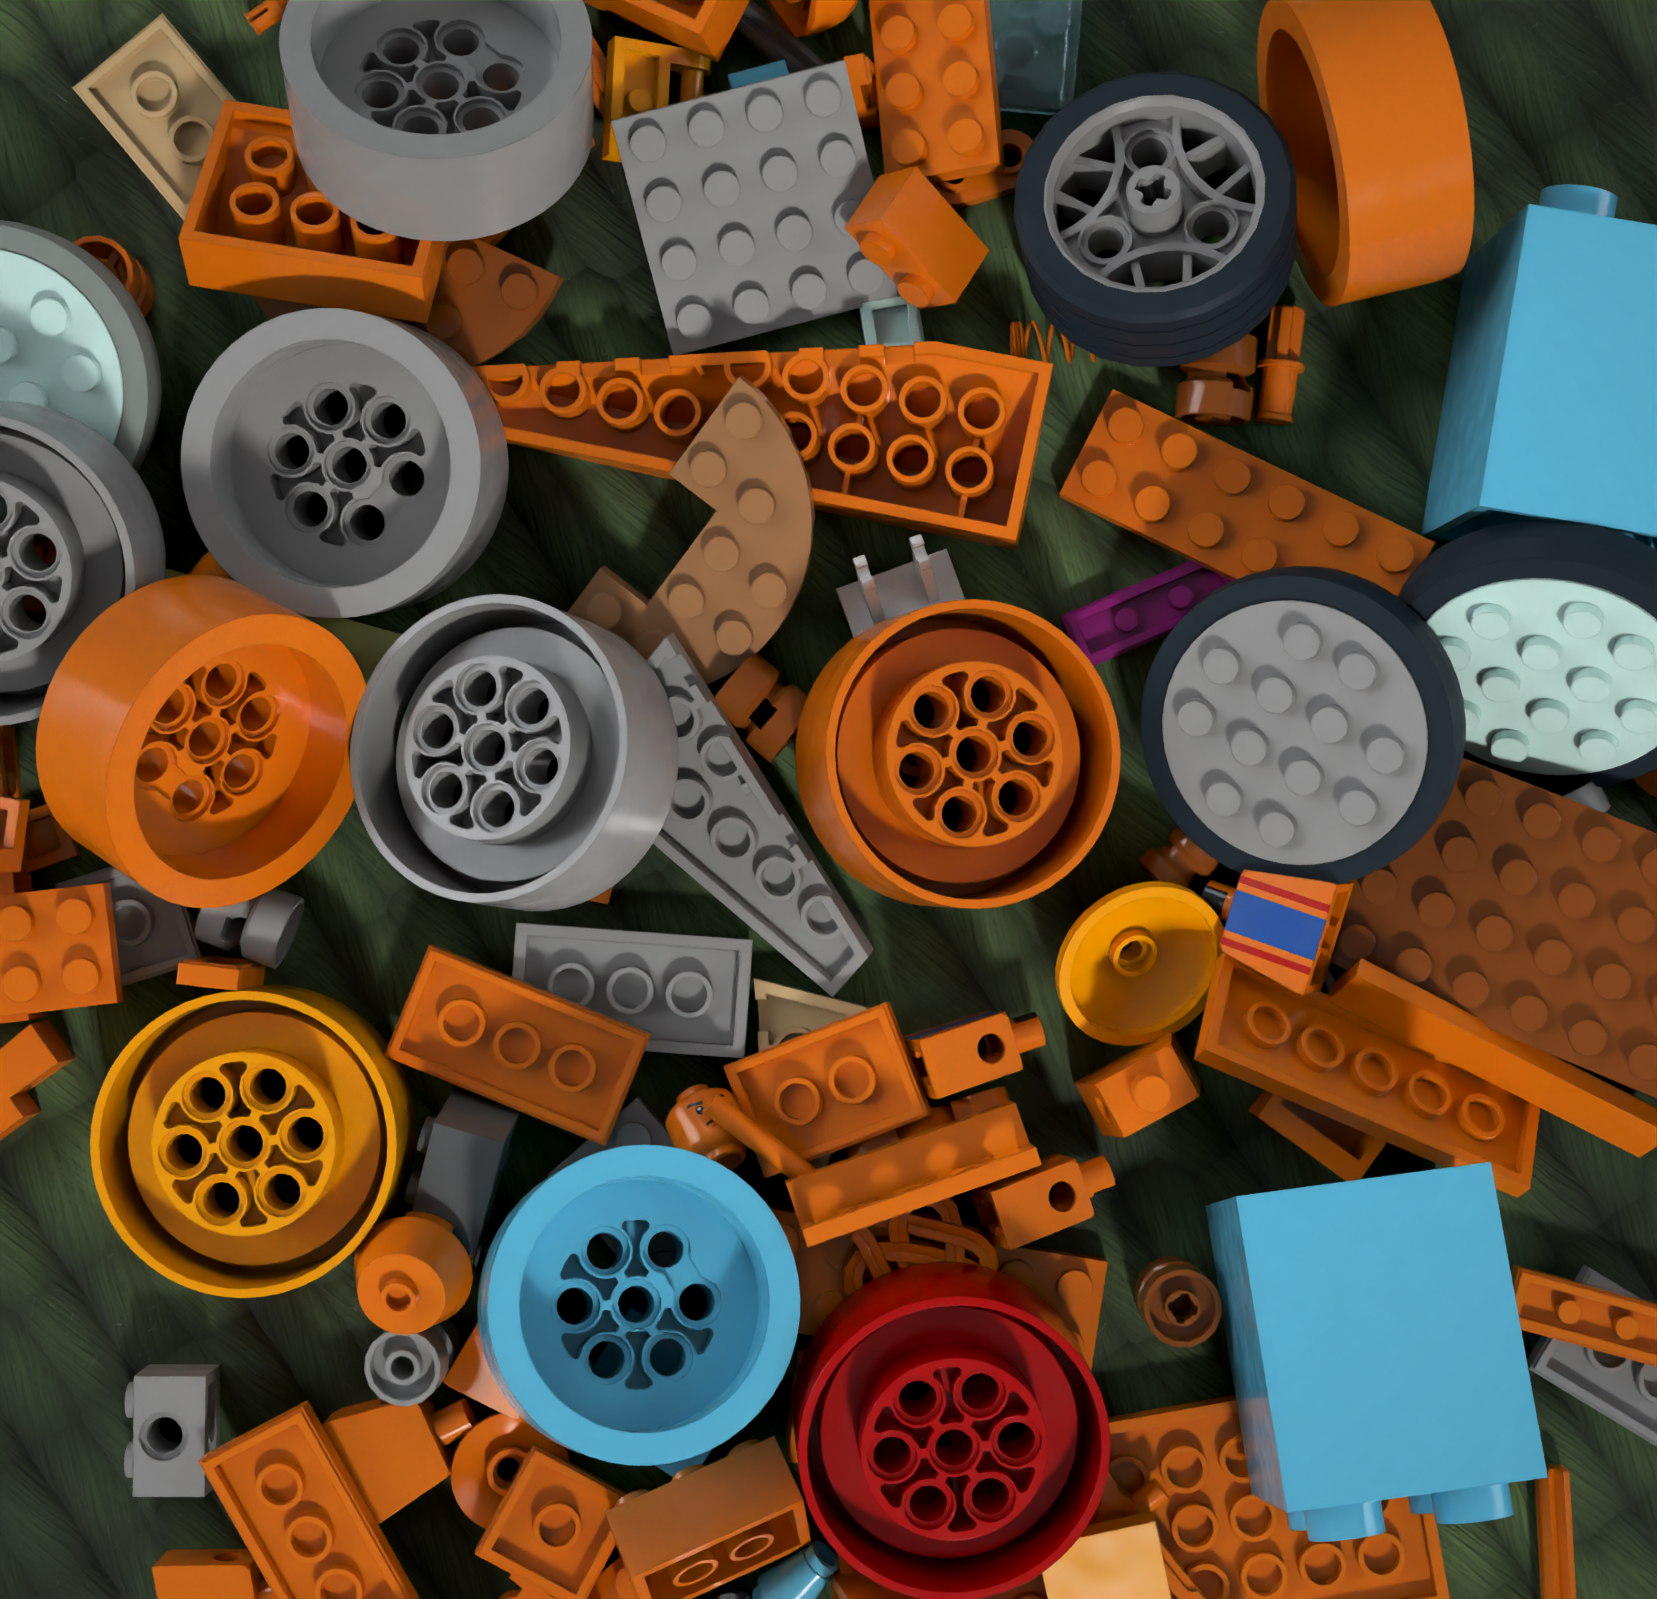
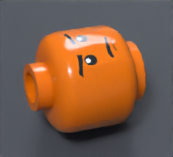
M705 1084L687 1088L678 1095L676 1099L677 1104L669 1111L665 1120L666 1129L674 1148L703 1155L723 1165L730 1171L734 1170L745 1160V1152L749 1147L702 1112L707 1102L715 1093L742 1112L735 1100L734 1094L724 1088H709Z

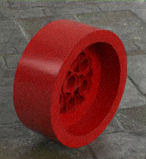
M930 1262L891 1271L871 1280L844 1299L818 1328L801 1361L794 1387L792 1407L798 1467L805 1499L818 1528L828 1543L847 1563L870 1580L890 1590L921 1599H980L1016 1588L1046 1571L1075 1544L1088 1526L1103 1494L1109 1471L1111 1446L1107 1410L1096 1380L1066 1323L1048 1302L1022 1282L987 1267L958 1262ZM982 1373L992 1377L991 1384L982 1392L969 1393L962 1389L967 1378L974 1374ZM913 1381H923L931 1385L930 1391L919 1400H907L900 1393L908 1383ZM1019 1422L1028 1426L1025 1434L1017 1440L1004 1441L998 1438L999 1433L1007 1424ZM952 1429L961 1430L967 1434L964 1441L954 1448H943L936 1444L944 1432ZM888 1437H898L906 1442L898 1453L890 1456L881 1455L874 1450L881 1440ZM994 1478L1002 1482L1000 1488L989 1496H980L973 1493L974 1487L984 1479ZM923 1486H935L941 1490L937 1498L928 1503H919L911 1499L913 1493Z

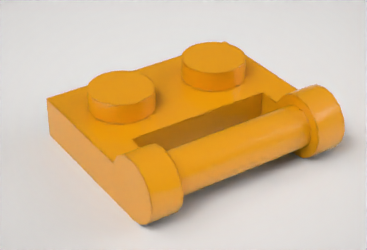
M614 36L608 42L602 160L622 163L611 120L667 106L669 103L670 70L681 75L679 102L703 96L704 77L710 74L711 59L683 47Z

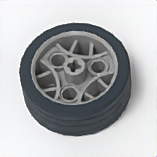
M1178 71L1137 73L1104 82L1074 98L1044 125L1025 154L1015 184L1014 219L1031 293L1047 320L1071 343L1102 359L1135 367L1176 366L1210 357L1240 341L1264 320L1287 286L1296 258L1297 237L1296 172L1288 144L1270 116L1244 93L1212 78ZM1149 163H1158V164L1161 165V166H1159V165H1151V166H1146V167L1141 168L1143 165H1146V164H1149ZM1219 170L1229 179L1215 190L1202 179ZM1087 189L1104 193L1094 208L1079 201V198ZM1209 235L1224 237L1220 242L1213 244L1200 241ZM1113 249L1119 251L1116 256L1102 259L1095 257L1104 250ZM1182 279V282L1168 286L1145 287V284L1162 280Z

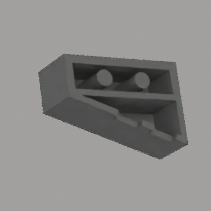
M455 1085L437 1118L427 1116L418 1140L417 1151L426 1153L422 1170L414 1169L406 1189L404 1203L412 1205V1211L430 1213L452 1224L454 1227L452 1234L458 1238L468 1255L472 1257L474 1279L497 1205L495 1199L503 1168L508 1166L513 1148L509 1147L513 1130L522 1112Z

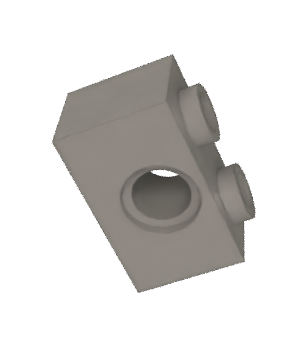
M149 1364L134 1375V1382L128 1383L125 1393V1414L127 1418H133V1441L128 1442L125 1450L124 1471L127 1478H133V1497H205L213 1489L198 1461L204 1454L219 1447L220 1364ZM161 1417L172 1418L180 1425L183 1433L181 1442L169 1441L161 1434L159 1428Z

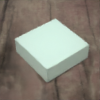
M901 296L862 303L863 307L859 308L865 345L884 344L885 346L914 345V342H925L920 310L905 301Z

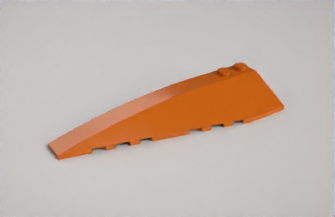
M938 341L914 342V345L900 346L870 344L859 345V348L826 350L823 347L799 348V351L768 353L766 350L669 355V358L641 360L640 357L615 358V361L581 363L580 360L558 361L556 364L526 366L524 363L471 366L485 384L495 402L502 420L507 443L675 481L677 480L669 475V472L737 379L743 375L767 397L790 428L805 470L809 473L814 498V510L1013 550L1018 549L1053 371V363Z

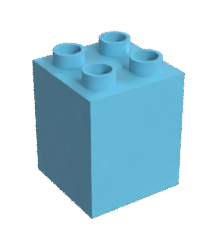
M1563 184L1546 187L1541 190L1539 205L1528 204L1466 261L1421 536L1451 542L1473 531L1494 525L1518 521L1559 520L1606 528L1634 538L1657 550V225L1615 218L1618 201L1615 194L1601 188L1585 185Z
M1491 1162L1241 1195L1205 1206L1219 1295L1222 1302V1314L1251 1494L1286 1512L1289 1530H1307L1308 1540L1312 1542L1350 1540L1382 1534L1386 1532L1381 1500L1408 1497L1410 1513H1434L1437 1524H1464L1501 1519L1514 1515L1509 1483L1548 1478Z

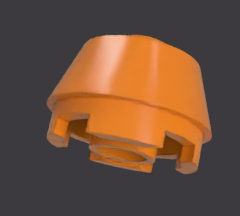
M406 1212L404 1217L388 1219L374 1226L368 1236L358 1246L354 1257V1276L358 1300L365 1315L375 1325L395 1334H416L452 1317L465 1304L473 1283L472 1257L468 1255L458 1238L452 1234L454 1227L448 1221L426 1212Z

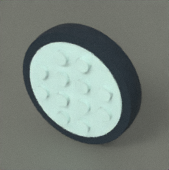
M1559 520L1518 521L1490 526L1461 536L1437 549L1411 573L1403 584L1398 598L1405 602L1409 608L1415 611L1427 623L1441 642L1456 672L1464 700L1466 717V741L1463 758L1542 789H1578L1591 781L1597 787L1624 782L1657 769V550L1627 535L1593 525Z

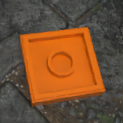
M533 1442L474 1550L475 1555L558 1599H587L616 1545L605 1511L614 1508L617 1501L628 1493Z

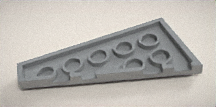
M672 632L665 637L647 660V663L658 676L669 699L677 728L679 746L675 792L665 822L653 844L831 997H834L869 957L874 948L724 711L715 700L679 640Z

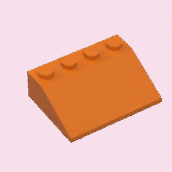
M226 99L224 100L178 238L190 286L327 308H342L426 324L440 277L445 241L416 240L395 236L371 228L343 213L319 192L307 176L295 147L288 109Z

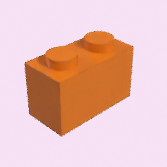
M917 166L879 175L844 227L858 242L862 254L868 260L877 264L897 285L900 296L908 303L916 306L918 310L956 303L990 251Z

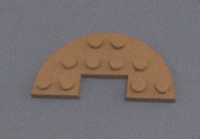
M742 375L737 379L669 472V475L714 508L716 512L652 599L646 598L604 565L597 571L567 612L602 626L620 636L633 646L646 661L665 637L673 632L706 685L740 667L752 653L756 654L780 628L801 592L811 561L810 554L813 542L815 511L809 473L805 470L790 428L774 405L747 378Z

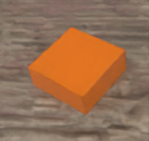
M47 804L29 810L26 828L27 848L24 847L21 875L80 856L76 841L63 830L52 815Z

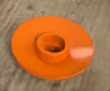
M502 1413L484 1418L463 1436L452 1458L451 1486L459 1507L470 1520L486 1529L516 1475L515 1473L508 1478L498 1475L497 1468L499 1463L505 1458H514L519 1463V1470L533 1442L570 1461L566 1447L547 1438L529 1423L516 1421Z

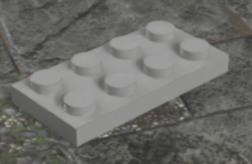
M524 922L516 923L512 977L652 1033L645 1051L731 1058L745 1057L753 939Z

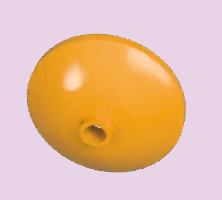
M1141 882L1122 887L1105 895L1086 909L1075 921L1060 947L1055 968V982L1062 1007L1080 1030L1090 1037L1108 1044L1121 1046L1142 1045L1151 1043L1171 1031L1173 1034L1192 1022L1205 1009L1215 961L1224 953L1220 949V942L1224 932L1221 920L1200 895L1184 886L1170 882ZM1133 941L1129 948L1122 950L1125 945Z

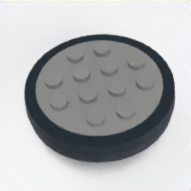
M1318 566L1275 568L1246 575L1211 592L1176 624L1164 640L1153 660L1142 695L1140 726L1143 754L1149 776L1160 800L1178 827L1193 843L1221 864L1240 874L1244 869L1342 884L1362 878L1381 869L1406 853L1433 826L1446 806L1463 761L1466 741L1464 700L1458 677L1441 642L1427 623L1396 595L1367 579L1336 569Z

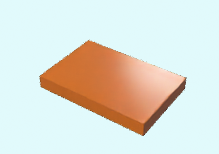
M884 1002L723 1066L735 1100L742 1113L807 1162L933 1114L890 1002ZM755 1153L764 1178L781 1173Z

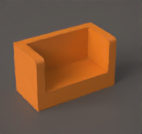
M1264 1089L1248 1110L1345 1181L1361 1179L1387 1143Z

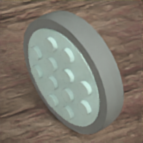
M0 220V401L40 405L81 421L111 442L138 472L150 450L156 433L162 394L158 355L150 329L141 310L119 279L102 262L83 248L46 230L18 222ZM0 495V521H4L7 515V504ZM37 533L34 540L44 539L47 536Z

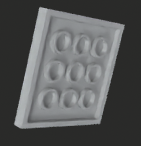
M845 60L835 61L611 120L673 355H681L863 307L862 303L900 296L897 285L877 264L871 262L862 254L858 242L844 228L874 184Z

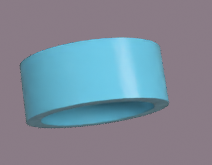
M631 1145L592 1154L559 1170L536 1185L508 1214L491 1243L482 1268L477 1303L478 1329L482 1349L497 1386L517 1413L538 1432L570 1450L599 1460L623 1465L652 1466L670 1464L705 1453L729 1440L759 1414L773 1396L790 1363L797 1340L801 1297L795 1259L788 1239L769 1206L750 1185L734 1172L703 1155L663 1145ZM657 1233L668 1235L676 1245L675 1258L665 1268L654 1264L648 1255L649 1241ZM597 1234L609 1237L616 1247V1258L607 1269H599L593 1266L587 1256L588 1243ZM689 1285H695L702 1289L707 1299L706 1310L697 1320H690L680 1310V1295ZM629 1287L640 1289L647 1299L645 1315L634 1323L626 1320L620 1314L618 1308L621 1293ZM569 1288L581 1292L587 1302L585 1316L581 1321L573 1325L564 1322L560 1318L556 1307L561 1293ZM663 1339L672 1342L678 1352L676 1367L666 1375L658 1374L650 1363V1352L653 1346ZM605 1341L615 1347L618 1353V1364L612 1374L601 1378L591 1371L588 1357L596 1344Z

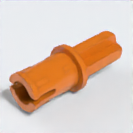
M1278 305L1274 306L1270 311L1265 356L1257 364V368L1263 370L1258 413H1256L1255 417L1257 422L1271 425L1293 424L1292 413L1298 374L1303 373L1305 370V365L1300 363L1306 313L1300 307Z

